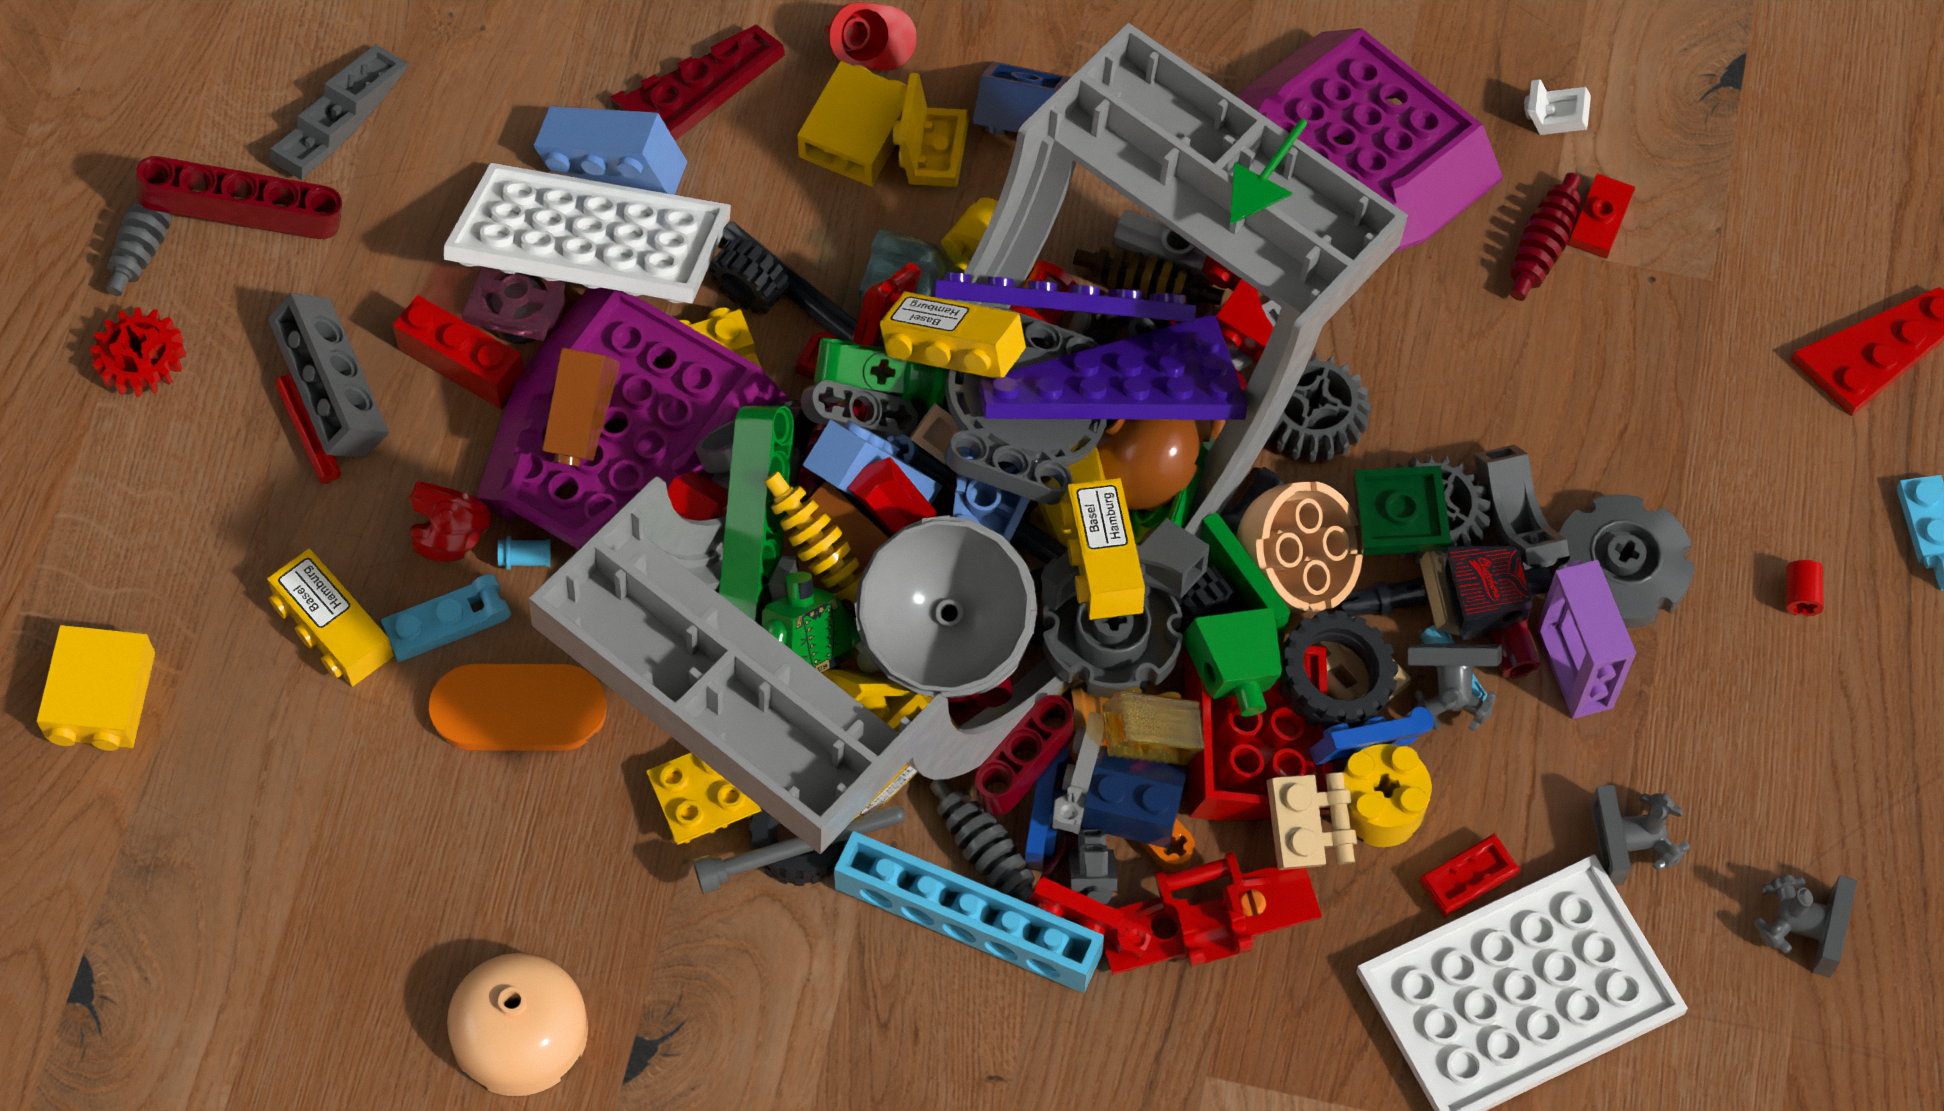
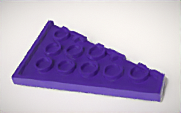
M945 272L944 280H934L933 297L1161 319L1165 321L1195 322L1196 305L1185 304L1186 295L1150 293L1149 301L1142 300L1143 291L1108 289V296H1099L1100 287L1070 285V293L1057 292V283L1032 280L1028 281L1026 289L1013 287L1014 279L991 276H988L987 285L970 283V274Z
M1216 316L1197 318L1195 322H1183L1010 371L1005 377L980 380L979 397L985 419L1245 420L1248 407Z

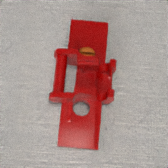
M1232 851L1224 853L1223 859L1168 874H1165L1163 870L1154 872L1160 897L1116 908V910L1124 913V918L1148 929H1151L1152 925L1159 919L1167 918L1172 920L1178 927L1173 937L1160 939L1152 933L1147 949L1140 959L1119 954L1115 944H1111L1106 939H1104L1103 947L1112 975L1177 958V960L1187 958L1191 968L1252 951V940H1255L1256 936L1321 919L1322 915L1307 868L1278 870L1277 865L1241 874L1235 854ZM1229 876L1230 885L1222 889V897L1189 906L1187 899L1174 900L1171 891Z

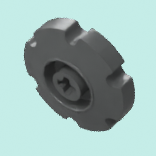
M1608 495L1594 499L1590 513L1575 510L1564 522L1559 534L1567 539L1569 556L1558 558L1557 561L1564 565L1576 560H1580L1583 563L1598 560L1626 628H1638L1653 624L1658 614L1657 609H1663L1671 613L1682 602L1694 573V563L1684 558L1688 555L1692 543L1684 527L1669 511L1662 507L1657 511H1648L1643 506V498L1637 496ZM1559 566L1558 570L1564 569V566Z
M1145 585L1143 613L1089 620L1086 602L1078 603L1077 595L1063 603L1057 610L1046 604L1044 605L1041 625L1050 630L1043 633L1042 649L1050 666L1065 682L1071 683L1076 679L1083 680L1088 685L1087 693L1098 697H1131L1139 694L1142 681H1151L1157 685L1174 668L1183 641V635L1174 630L1180 628L1182 612L1174 595Z

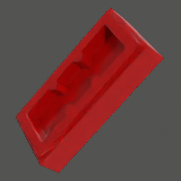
M1597 173L1568 245L1607 259L1632 199L1635 186Z
M1494 833L1420 877L1419 883L1442 916L1446 918L1517 876L1520 872V867Z

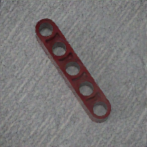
M161 156L144 158L136 168V199L144 208L314 239L331 238L338 232L340 227L342 198L339 192L328 186ZM151 182H158L161 184H151ZM233 197H242L245 199H236ZM276 204H283V205H286V206H285V207H283V206H277ZM318 211H323L327 214H320Z

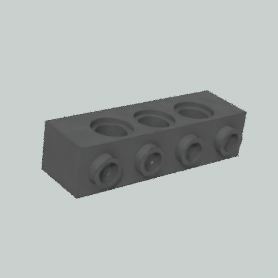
M290 293L269 316L268 321L325 454L366 458L389 434V431L330 298Z

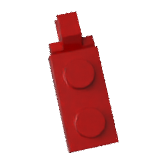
M1044 877L1039 878L1027 901L1030 905L1104 935V939L1110 941L1111 944H1115L1119 954L1140 959L1143 956L1153 933V930L1124 918L1123 912Z

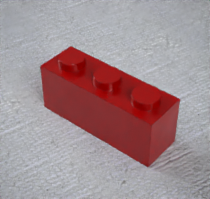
M418 294L392 325L399 351L501 410L509 401L514 383L524 370L521 353Z

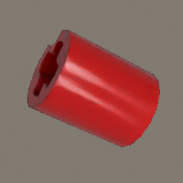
M1797 560L1786 566V606L1790 614L1795 616L1803 614L1808 617L1820 614L1824 610L1823 566L1821 563L1813 560Z

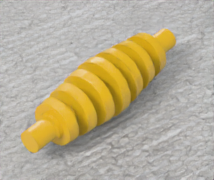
M779 471L773 473L764 480V483L775 497V502L771 505L774 514L778 515L783 511L787 513L780 521L784 531L795 525L798 528L788 538L793 547L804 541L808 542L798 551L797 555L802 562L817 555L818 558L808 568L814 575L828 569L829 572L821 579V582L827 588L838 583L839 587L833 594L837 595L841 601L844 599L850 600L854 605L858 582L863 572L856 575L852 573L860 565L856 556H852L844 561L842 560L851 550L847 540L832 546V543L842 535V531L837 525H834L822 532L821 529L830 522L831 518L825 512L812 518L810 514L819 505L813 499L801 503L800 499L806 494L801 486L789 487Z

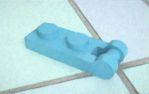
M495 575L481 576L474 580L471 585L381 619L382 626L389 637L397 662L410 659L507 620L511 616V611L507 602L499 597L500 586ZM483 601L484 608L473 613L470 605Z

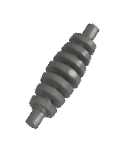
M151 182V184H161L158 182ZM137 200L133 201L128 209L129 212L125 213L121 221V227L116 236L117 241L112 249L113 256L108 261L107 268L112 273L106 287L109 293L121 296L128 282L139 280L143 274L142 269L147 268L151 262V257L156 254L160 244L164 242L167 236V229H169L172 220L171 215L173 214L144 208Z
M946 779L934 780L929 788L940 800L937 812L942 820L948 819L945 826L951 835L956 834L954 841L959 849H965L963 852L965 859L970 864L976 863L975 869L982 876L989 875L987 881L994 888L1002 887L1001 893L1025 902L1032 891V883L1035 877L1030 869L1023 870L1026 862L1021 854H1015L1017 847L1012 839H1006L1008 836L1006 829L1001 824L995 825L996 819L988 812L983 813L984 809L978 801H970L972 796L965 789L954 790Z

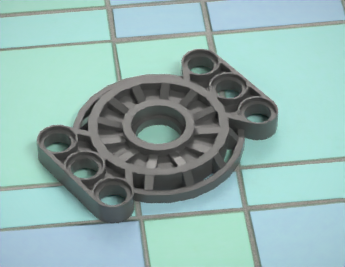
M994 307L995 309L1016 312L1008 308ZM1019 313L1026 348L1008 372L1067 356L1071 352H1081L1099 347L1100 345L1087 336ZM1031 338H1042L1049 343L1051 348H1039L1032 342ZM950 369L946 378L945 395L948 409L961 431L953 435L946 449L945 461L947 465L960 475L1043 504L1054 505L1062 502L1067 494L1068 484H1072V474L1067 467L1085 459L1096 448L1106 427L1107 419H1097L1096 433L1088 429L1091 421L1095 419H985L979 397L980 380L989 377L958 371L962 381L960 384H955L956 370ZM967 447L976 453L977 458L966 459L957 452L956 448ZM1006 461L1014 464L1019 473L1009 474L1004 472L999 467L998 462ZM1050 476L1056 479L1061 488L1053 489L1045 486L1041 482L1040 477Z

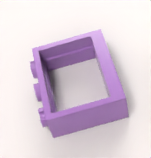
M1580 560L1571 561L1563 565L1564 569L1556 570L1536 626L1572 719L1614 708L1636 655L1635 648L1598 560L1586 563Z

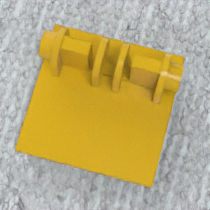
M692 752L646 770L677 845L684 842L685 844L690 843L691 839L709 832L712 834L718 828H727L728 824L745 817L749 819L751 815L761 811L759 805Z

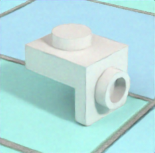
M1540 79L1532 80L1530 95L1526 96L1524 101L1525 114L1528 120L1533 121L1540 135L1587 130L1591 95L1586 87L1546 91Z

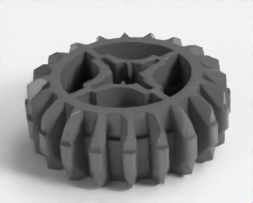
M1315 352L1311 356V360L1308 361L1286 408L1267 442L1278 440L1277 449L1279 453L1288 448L1291 449L1294 461L1300 457V454H1307L1311 464L1316 461L1317 455H1322L1329 463L1333 459L1334 451L1344 457L1348 453L1349 445L1357 446L1361 440V435L1367 431L1369 424L1368 417L1371 413V405L1368 402L1369 391L1368 387H1361L1362 379L1360 374L1349 375L1350 367L1348 363L1340 367L1335 366L1333 355L1327 359V362L1319 361V356ZM1329 392L1333 393L1339 399L1332 397ZM1319 399L1318 409H1313L1311 416L1308 417L1309 407H1314L1316 400ZM1287 416L1294 418L1299 423V425L1294 423Z
M1429 454L1425 457L1423 464L1412 456L1408 460L1407 467L1441 465L1451 536L1450 547L1480 545L1483 541V533L1488 530L1490 524L1488 515L1491 511L1490 501L1485 500L1487 496L1486 486H1477L1479 479L1477 473L1464 475L1466 468L1464 462L1455 468L1449 466L1450 460L1448 455L1441 460V463H1434L1432 455ZM1398 463L1397 466H1395L1394 468H1402L1405 466ZM1451 496H1453L1460 503L1464 510L1465 516L1460 514V508L1456 507L1451 502ZM1435 551L1439 556L1442 555V552L1446 553V551ZM1425 552L1411 553L1416 555L1415 562L1417 566L1420 564L1419 559L1422 558ZM1399 553L1401 559L1408 556L1409 554Z

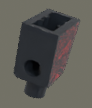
M1514 546L1447 547L1442 565L1461 641L1523 622L1528 618L1532 606V595L1548 593L1552 583L1547 566L1525 570L1520 551Z

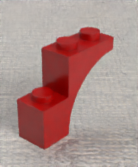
M1206 255L1201 272L1206 274L1208 280L1215 286L1222 289L1229 288L1233 291L1216 316L1226 346L1231 350L1239 349L1249 355L1257 365L1274 328L1262 308L1258 290L1209 255Z

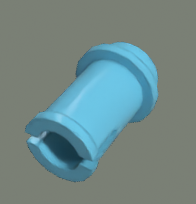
M507 536V540H498V566H506L507 570H511V566L550 567V539L511 540V536Z

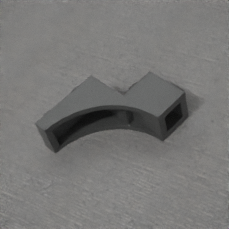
M1167 518L1155 531L1153 529L1148 530L1139 541V544H1136L1144 585L1161 589L1179 599L1207 571L1209 545ZM1068 550L1058 560L1056 558L1052 559L1041 574L1042 602L1054 610H1057L1063 603L1076 595L1075 576H1080L1078 566L1070 565Z

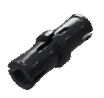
M1422 577L1391 584H1385L1384 581L1374 582L1373 587L1351 591L1337 605V610L1347 612L1349 617L1378 613L1379 616H1386L1394 609L1420 604L1426 605L1428 600L1426 586L1421 587V585H1424Z

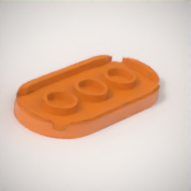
M467 664L452 669L439 679L430 695L429 714L434 728L439 732L438 734L445 738L446 742L462 750L567 751L587 743V739L592 737L595 732L596 734L598 733L606 719L607 704L604 690L597 678L589 671L575 665Z

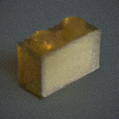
M1138 687L1118 690L1102 705L1108 755L1110 757L1116 755L1117 758L1124 756L1125 759L1132 757L1133 760L1140 758L1141 761L1148 759L1149 762L1156 761L1158 763L1163 761L1165 764L1171 762L1173 765L1178 763L1180 766L1186 765L1205 746L1203 741L1204 734H1202L1203 726L1200 725L1202 718L1199 717L1201 712L1198 709L1199 702L1181 699V695L1176 692L1151 695L1143 694L1142 690Z

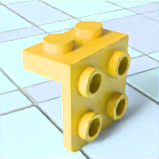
M910 73L908 85L902 86L900 90L899 104L900 110L903 111L901 120H895L893 127L894 145H899L900 168H905L908 182L911 185L957 187L969 124L968 110L928 108L919 73Z

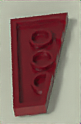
M756 24L711 46V53L701 58L693 59L689 57L677 63L678 69L660 78L654 74L640 81L642 87L626 95L622 90L610 96L612 107L620 111L658 113L676 141L785 56L784 47L781 42Z

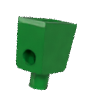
M1273 607L1195 618L1184 632L1183 642L1208 695L1214 699L1235 696L1240 714L1244 717L1254 716L1265 711L1267 706L1262 692L1269 690L1281 676L1282 671Z

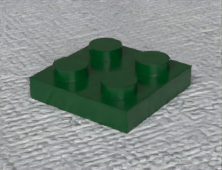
M1441 465L1354 471L1353 483L1362 555L1446 551L1447 547L1451 546Z

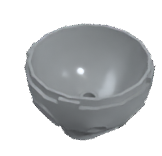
M949 515L923 518L918 522L905 526L876 549L858 582L854 603L857 631L866 652L889 679L909 688L913 692L928 697H935L939 693L946 698H959L975 693H985L1006 680L1019 665L1033 635L1037 615L1034 581L1026 562L1002 535L973 520L951 517ZM954 606L958 610V616L954 621L947 622L942 619L941 613L945 607Z

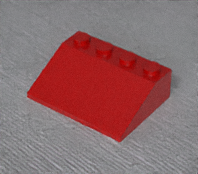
M1278 642L1279 651L1284 645L1283 642ZM1309 646L1304 653V669L1310 682L1321 693L1328 696L1326 647ZM1188 651L1184 654L1187 765H1189V818L1228 822L1271 819L1267 780L1271 778L1315 775L1317 793L1328 792L1326 775L1332 773V762L1315 765L1309 748L1324 738L1322 733L1326 730V726L1320 724L1317 727L1312 726L1306 722L1308 718L1304 717L1301 713L1297 716L1289 708L1292 704L1288 698L1284 700L1280 694V680L1276 681L1269 690L1262 692L1267 709L1260 714L1244 717L1240 714L1235 696L1214 699L1208 695ZM1319 808L1320 815L1330 814V808Z

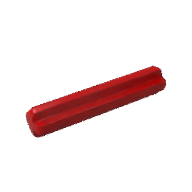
M291 373L278 377L275 381L277 391L319 481L322 484H328L339 479L341 472L334 455L325 454Z

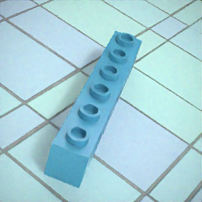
M855 831L852 832L834 868L836 890L1081 993H1085L1102 955L1104 935Z

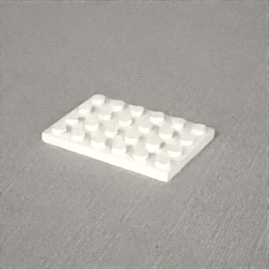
M490 163L444 245V260L459 262L469 267L483 266L500 269L508 274L522 273L539 276L548 281L562 280L579 283L588 288L618 290L632 296L646 295L658 297L672 303H693L722 238L723 229L729 222L731 205Z
M1595 854L1359 965L1356 971L1434 1111H1487L1684 1015L1688 1009Z

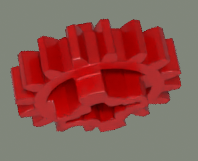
M136 307L132 317H127L126 313L122 310L119 312L120 321L117 323L108 319L104 321L107 329L106 333L95 332L94 338L97 345L90 347V352L94 359L92 364L97 375H101L104 385L108 388L115 384L118 393L121 395L128 388H133L135 396L140 397L145 387H149L155 394L158 392L156 383L163 381L170 385L173 383L169 374L170 371L181 372L183 369L179 359L186 357V352L182 344L184 341L179 328L175 329L173 321L169 316L161 320L158 310L153 309L148 317L143 315L140 307ZM134 346H138L139 351L142 353V358L138 357Z

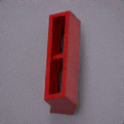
M891 457L865 466L847 487L890 537L901 528L918 522L923 518L937 517L936 510Z

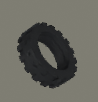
M1327 611L1318 612L1312 619L1308 617L1303 619L1291 632L1280 649L1282 671L1281 676L1277 679V681L1280 680L1281 682L1280 694L1284 700L1288 698L1292 704L1289 708L1297 716L1301 713L1304 717L1308 718L1306 721L1308 724L1315 727L1320 724L1326 726V729L1345 723L1348 724L1349 729L1359 727L1364 721L1374 718L1390 699L1389 697L1394 692L1397 685L1394 677L1398 673L1397 661L1392 660L1393 648L1389 642L1385 644L1381 638L1383 633L1377 627L1371 628L1365 624L1366 619L1358 615L1354 618L1349 617L1347 612L1335 611L1329 615ZM1322 641L1339 643L1351 649L1363 661L1369 674L1367 693L1362 698L1352 701L1335 700L1321 693L1310 682L1304 669V653L1310 645Z

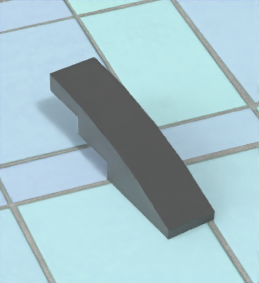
M375 44L324 83V96L297 116V128L270 148L269 161L300 180L305 178L344 143L367 119L405 73L408 63Z

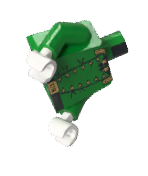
M799 571L788 574L785 577L787 595L765 606L762 611V627L821 673L854 657L853 649L855 647L859 651L857 657L859 668L867 673L879 671V666L865 650L857 631L856 618L839 597L814 587L812 575L808 572Z

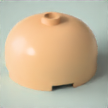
M1296 482L1273 487L1262 493L1250 504L1240 521L1236 535L1237 540L1286 604L1290 613H1312L1334 608L1350 594L1361 570L1363 555H1357V539L1354 526L1359 525L1356 515L1346 499L1338 491L1320 482Z
M511 953L483 962L461 981L450 1002L447 1029L454 1057L463 1072H466L481 1085L486 1086L490 1092L506 1096H526L544 1091L561 1081L560 1077L573 1066L579 1056H582L587 1041L588 1020L581 992L565 970L554 962L537 955ZM520 1000V1005L512 1009L511 1001Z

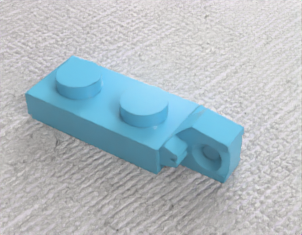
M1942 475L1900 480L1897 485V493L1919 564L1923 563L1926 569H1934L1939 589L1944 590V482Z

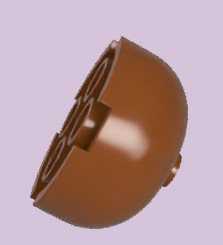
M1107 419L1106 427L1096 447L1106 480L1121 478L1128 513L1131 510L1143 508L1149 512L1155 511L1158 506H1165L1175 498V495L1181 489L1184 490L1199 470V467L1194 463L1199 455L1202 444L1210 442V421Z

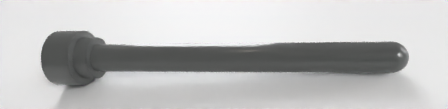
M893 806L855 818L830 845L848 840L853 831L864 835L899 824L905 819V810L900 806ZM797 836L723 860L720 856L712 858L709 854L692 861L703 894L721 889L720 884L728 882L727 877L807 853L814 849Z

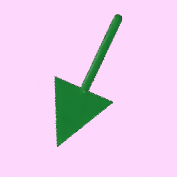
M1302 118L1298 121L1260 175L1234 162L1230 225L1292 195V192L1271 182L1268 178L1306 127V119Z

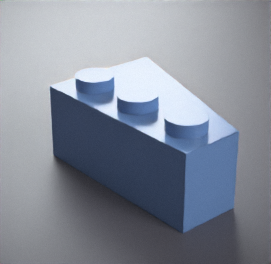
M550 106L534 144V148L550 171L586 180L672 195L676 193L687 164L686 158L660 115L653 112Z
M830 419L803 463L804 467L852 496L854 495L847 487L865 466L887 457H891L931 505L943 487L940 483L898 458L896 455L900 448L851 420H848L844 427Z

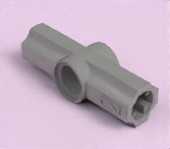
M1128 209L1122 213L1113 236L1112 244L1132 252H1141L1143 256L1148 258L1150 254L1159 256L1158 265L1161 269L1166 260L1174 262V275H1177L1181 266L1190 269L1191 274L1196 275L1200 273L1205 275V279L1208 280L1207 275L1201 272L1206 253L1160 221ZM1171 246H1178L1184 250H1174Z

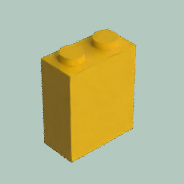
M840 61L797 135L799 157L872 187L896 146L893 142V127L895 120H901L903 111L900 110L899 104L900 90L902 86L907 85L898 80H888L873 74L861 65L853 66Z
M60 625L37 717V723L46 739L60 746H73L75 742L87 743L106 751H115L119 747L134 748L155 657L154 648L147 634Z

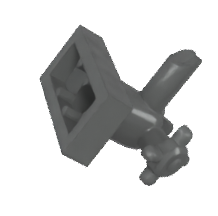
M1413 643L1408 647V665L1435 666L1438 670V695L1429 700L1426 699L1421 690L1416 691L1414 695L1418 702L1417 707H1424L1433 715V729L1439 730L1442 728L1437 715L1446 710H1465L1475 716L1469 726V729L1476 731L1480 724L1485 723L1491 717L1496 694L1490 690L1484 701L1472 695L1473 667L1498 666L1502 662V644Z
M1615 785L1597 786L1590 802L1601 864L1614 886L1624 885L1631 870L1628 852L1654 849L1661 858L1652 866L1656 870H1661L1664 867L1671 868L1677 865L1684 857V853L1690 849V844L1687 840L1677 845L1673 844L1667 837L1665 821L1668 815L1672 814L1681 817L1683 813L1682 808L1676 806L1667 793L1641 794L1639 801L1650 807L1648 815L1622 816L1620 814Z
M1789 874L1774 878L1769 884L1763 885V894L1774 893L1780 902L1777 910V919L1772 924L1766 923L1760 917L1754 921L1755 927L1760 930V938L1765 946L1779 948L1782 952L1788 953L1792 947L1785 941L1784 937L1789 932L1817 940L1818 948L1812 973L1830 978L1841 961L1857 880L1839 875L1829 891L1827 905L1813 902L1812 893L1807 888L1803 887L1797 893L1795 892L1794 888L1806 885L1803 877L1794 878Z

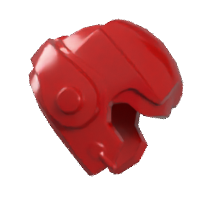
M417 480L411 495H409L413 511L426 515L429 519L427 523L414 524L409 529L414 551L426 559L435 562H454L464 559L465 553L478 543L481 535L491 526V511L488 509L487 503L467 493Z

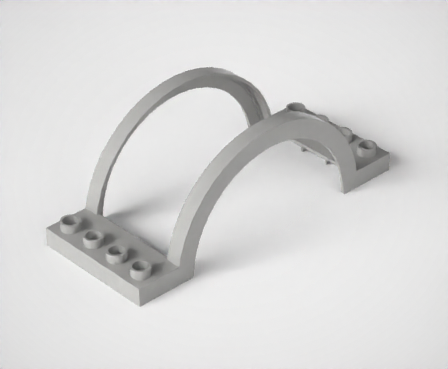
M1127 23L1028 118L1018 130L1014 154L1001 196L989 225L963 274L971 275L970 283L987 285L988 276L1014 279L1013 287L1021 288L1051 231L1077 162L1281 306L1280 313L1263 354L1243 391L1248 404L1246 419L1227 420L1204 458L1205 468L1184 528L1200 539L1202 520L1215 512L1216 514H1221L1268 440L1305 370L1323 325L1400 246L1408 215L1312 148L1296 139L1268 178L1271 182L1292 192V195L1230 225L1234 162L1260 175L1290 133L1142 31ZM948 299L989 308L1003 307L1009 309L1011 306L999 303ZM881 391V392H880V393H884V394L896 396L894 392H886V391ZM911 400L910 402L915 407L918 418L923 419L925 414L921 401ZM659 477L652 479L529 598L531 623L535 629L819 854L835 840L906 764L910 765L922 776L933 780L950 779L965 774L981 766L1042 697L1059 695L1066 699L1070 695L1071 688H1078L1084 682L1080 679L1073 680L1071 683L1065 682L1053 670L1045 657L1012 687V698L1007 703L996 708L987 707L974 718L956 728L951 723L948 699L939 693L912 721L904 716L900 720L898 733L715 591L720 589L726 516L703 521L685 519L679 516L673 509L668 497L666 482ZM798 481L791 486L793 488L799 486Z

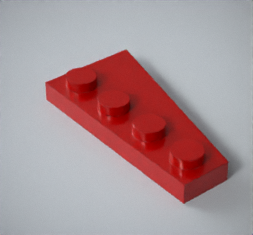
M1941 287L1935 288L1794 352L1791 361L1852 416L1944 341V290Z

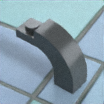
M1510 445L1474 454L1479 486H1486L1487 496L1485 500L1490 501L1491 511L1488 517L1498 545L1518 548L1524 569L1548 567L1555 564L1558 558L1569 556L1567 539L1547 524L1540 510L1534 491L1528 453L1516 445Z

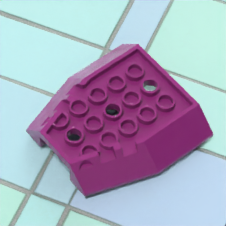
M1362 28L1319 33L1243 89L1238 97L1288 133L1293 130L1300 119H1306L1307 125L1298 136V140L1408 215L1400 246L1394 252L1427 241L1500 183L1503 178L1483 124ZM1397 98L1402 102V105L1391 104L1386 99ZM1332 138H1345L1350 144L1340 145Z
M587 288L515 381L476 498L487 503L489 510L512 522L515 516L519 514L577 548L579 551L655 477H659L666 482L667 490L674 477L692 470L711 481L715 473H708L703 469L695 450L697 443L716 428L736 419V415L741 407L768 406L780 399H790L758 365L638 297L628 295L623 291L607 288ZM562 348L605 355L620 361L619 372L594 460L581 459L579 467L554 462L555 453L542 451ZM667 354L676 359L674 365L667 369H659L653 365V361L660 355ZM618 418L628 423L625 430L620 433L613 434L604 429L606 423L612 419ZM563 484H573L578 488L576 495L570 499L558 498L555 496V491Z

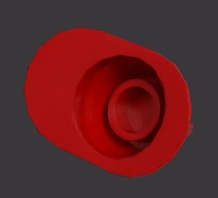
M866 2L849 3L836 13L830 24L825 25L824 29L828 34L829 45L833 55L839 61L853 66L861 65L867 69L894 70L902 66L913 55L917 43L916 28L912 19L903 10L887 5Z

